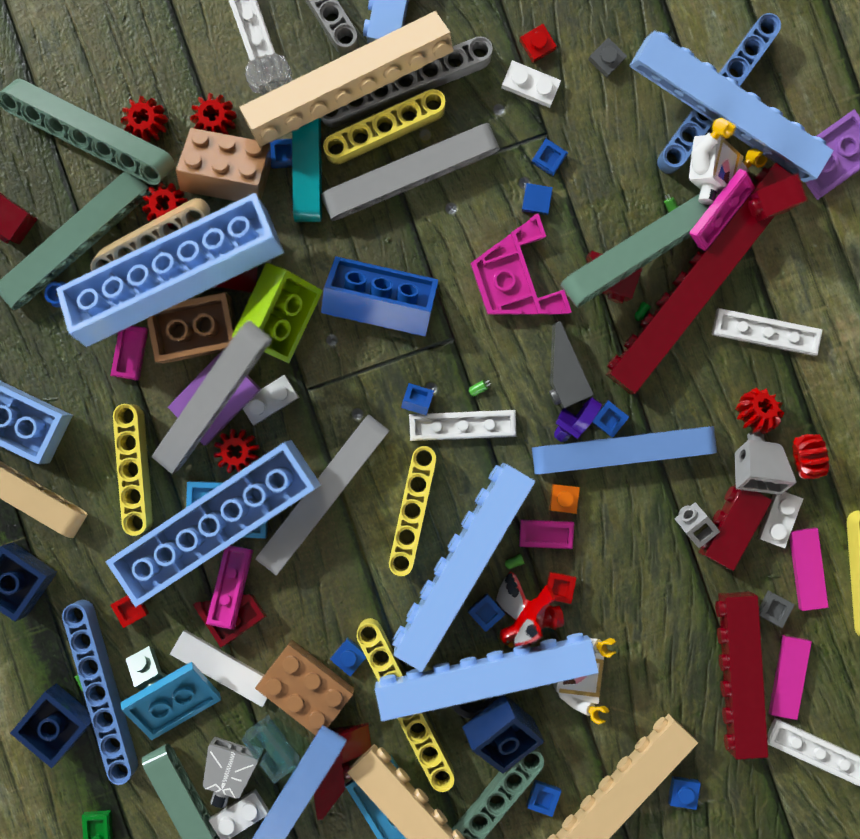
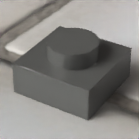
M607 38L589 56L588 60L607 78L626 59L627 55Z
M767 591L759 606V616L783 628L795 604Z

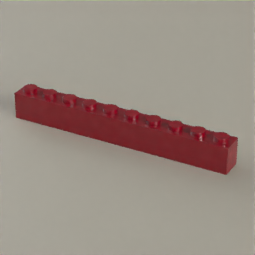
M777 163L769 168L764 166L755 176L754 180L757 183L754 185L755 189L749 196L792 175ZM749 197L708 249L702 252L698 250L688 262L691 264V267L686 273L681 271L672 282L675 285L670 293L665 292L656 302V305L659 306L653 315L649 312L639 324L642 327L637 335L632 334L623 344L626 349L621 356L616 354L608 363L607 368L610 370L606 373V376L629 394H635L774 218L771 217L757 222L756 217L752 216L749 210Z

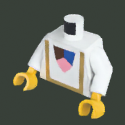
M723 118L714 121L712 133L694 136L689 179L701 190L698 201L705 205H711L714 202L716 195L722 192L739 169L748 172V168L751 165L760 168L767 162V157L762 155L763 152L755 148L748 150L745 156L746 160L742 162L744 156L724 139L732 136L736 127Z
M590 638L598 668L597 674L553 683L556 692H558L559 697L573 709L591 716L592 721L596 724L606 722L599 718V710L603 713H609V709L606 706L595 707L594 704H599L604 657H611L616 653L607 649V644L613 645L616 643L613 638H608L603 642L600 639Z

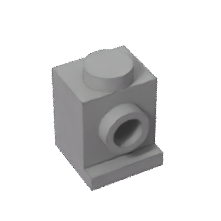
M696 502L691 506L682 507L679 515L674 518L698 548L702 547L720 532ZM706 523L708 527L695 536L694 532Z

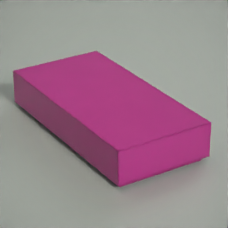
M132 325L118 332L110 376L139 381L148 328Z
M520 519V547L573 549L574 522Z

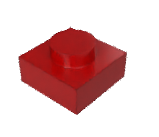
M544 24L524 34L519 40L532 63L553 52L557 47Z
M549 571L546 585L553 591L554 601L572 603L576 577Z
M128 595L110 605L123 628L149 614L144 603L135 607Z

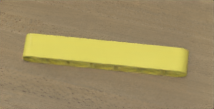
M371 618L363 620L358 627L356 637L378 682L381 677L386 675L406 676L398 658L394 656V650L380 623ZM365 627H372L377 634L374 638H366L362 634V630ZM378 651H384L388 654L389 658L385 662H379L375 659L374 654ZM422 712L397 718L431 786L438 792L450 790L454 785L453 766L426 713ZM415 723H421L425 729L420 733H415L411 730V726ZM433 747L437 750V753L434 756H426L423 750ZM440 771H445L449 774L445 780H439L435 775Z

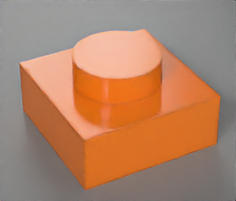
M552 484L549 510L577 514L580 487Z

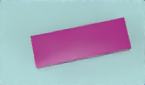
M742 169L737 171L689 232L698 248L705 251L708 249L755 189L747 171Z
M818 528L793 530L789 539L799 610L828 608Z
M231 545L224 549L206 624L234 630L253 550Z
M782 635L768 712L770 715L798 720L812 641Z

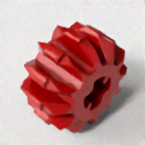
M212 93L208 94V100L206 101L202 97H198L201 105H192L191 108L196 113L190 116L192 123H195L194 128L229 135L227 128L234 129L236 125L232 120L237 118L236 112L232 111L233 104L231 101L225 102L223 95H219L215 99ZM217 113L218 117L215 116L216 120L211 121L209 117L213 118L212 114Z
M140 96L138 103L133 99H129L132 107L130 109L127 107L122 108V111L127 116L120 118L121 123L126 125L124 130L150 143L151 136L155 140H159L160 138L157 133L159 131L166 132V128L162 124L168 122L167 116L163 115L164 107L157 105L154 98L146 101L144 96ZM142 118H143V119L149 118L147 122H146V121L140 122Z
M160 182L157 191L153 187H149V192L152 193L151 197L143 196V200L149 204L143 206L142 210L145 213H149L147 220L151 222L188 202V200L183 198L185 192L180 191V189L176 190V186L173 183H170L166 188ZM165 201L168 202L167 204L169 206L167 210H165L164 206L162 205ZM167 223L168 227L172 229L173 223Z
M757 388L752 389L740 397L739 403L735 408L740 413L737 420L744 421L743 428L751 427L752 434L759 431L762 434L768 433L779 426L780 419L784 415V412L780 409L783 403L775 400L776 394L769 395L767 388L761 391Z
M230 429V437L225 433L220 435L224 444L215 442L214 446L220 448L221 452H216L213 455L214 458H223L218 464L219 467H224L228 463V473H232L235 466L239 473L244 469V466L248 467L252 464L249 459H259L258 455L252 454V450H258L260 446H251L250 443L255 440V436L251 435L245 439L246 430L242 429L239 435H237L235 429ZM233 446H241L242 451H239L242 453L241 457H233L231 453L234 451L232 450Z
M806 434L796 437L792 445V455L799 476L804 479H817L826 476L830 466L826 442L820 434Z

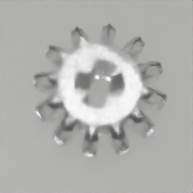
M274 53L272 55L265 54L261 57L257 56L255 60H250L245 67L247 83H249L250 88L255 93L263 95L292 81L291 68L283 55Z

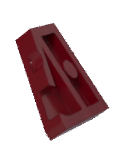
M253 594L242 595L234 630L208 624L206 626L220 648H222L267 617ZM212 600L193 604L205 624Z

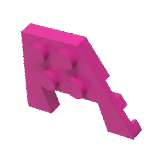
M539 214L531 217L522 226L515 229L510 235L495 244L470 264L487 315H567L572 312L564 290L537 298L520 246L546 238Z

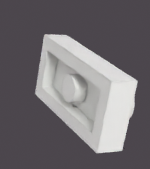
M512 60L501 88L550 108L561 80Z
M283 375L262 388L247 403L243 410L252 425L255 426L300 397L286 375Z
M784 492L782 495H772V502L767 509L757 536L760 540L782 548L786 547L803 498Z
M254 789L213 815L209 822L220 839H231L264 818L269 809L258 791Z

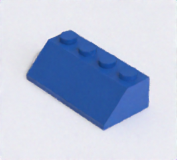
M335 256L324 286L321 313L426 337L438 279Z

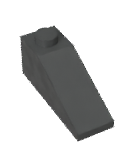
M559 321L552 326L550 386L552 390L549 391V395L555 406L559 404L560 408H566L594 394L563 325Z

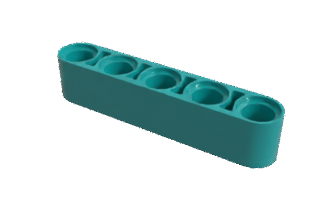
M321 118L292 131L294 222H322Z

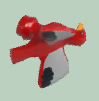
M509 572L505 577L496 601L503 611L515 620L513 625L502 629L500 632V639L505 645H508L510 648L514 647L513 642L515 646L526 645L542 638V628L547 627L556 630L559 627H563L564 616L560 606L550 605L555 600V596L548 585L543 588L537 598L529 601L525 598L517 576L513 572Z

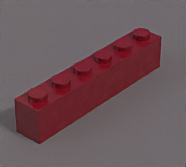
M750 591L718 593L719 601L715 603L717 617H720V628L717 629V638L719 644H722L719 666L724 675V681H721L720 688L722 696L725 697L726 706L722 708L723 721L727 724V734H724L725 749L736 760L768 758L758 595Z

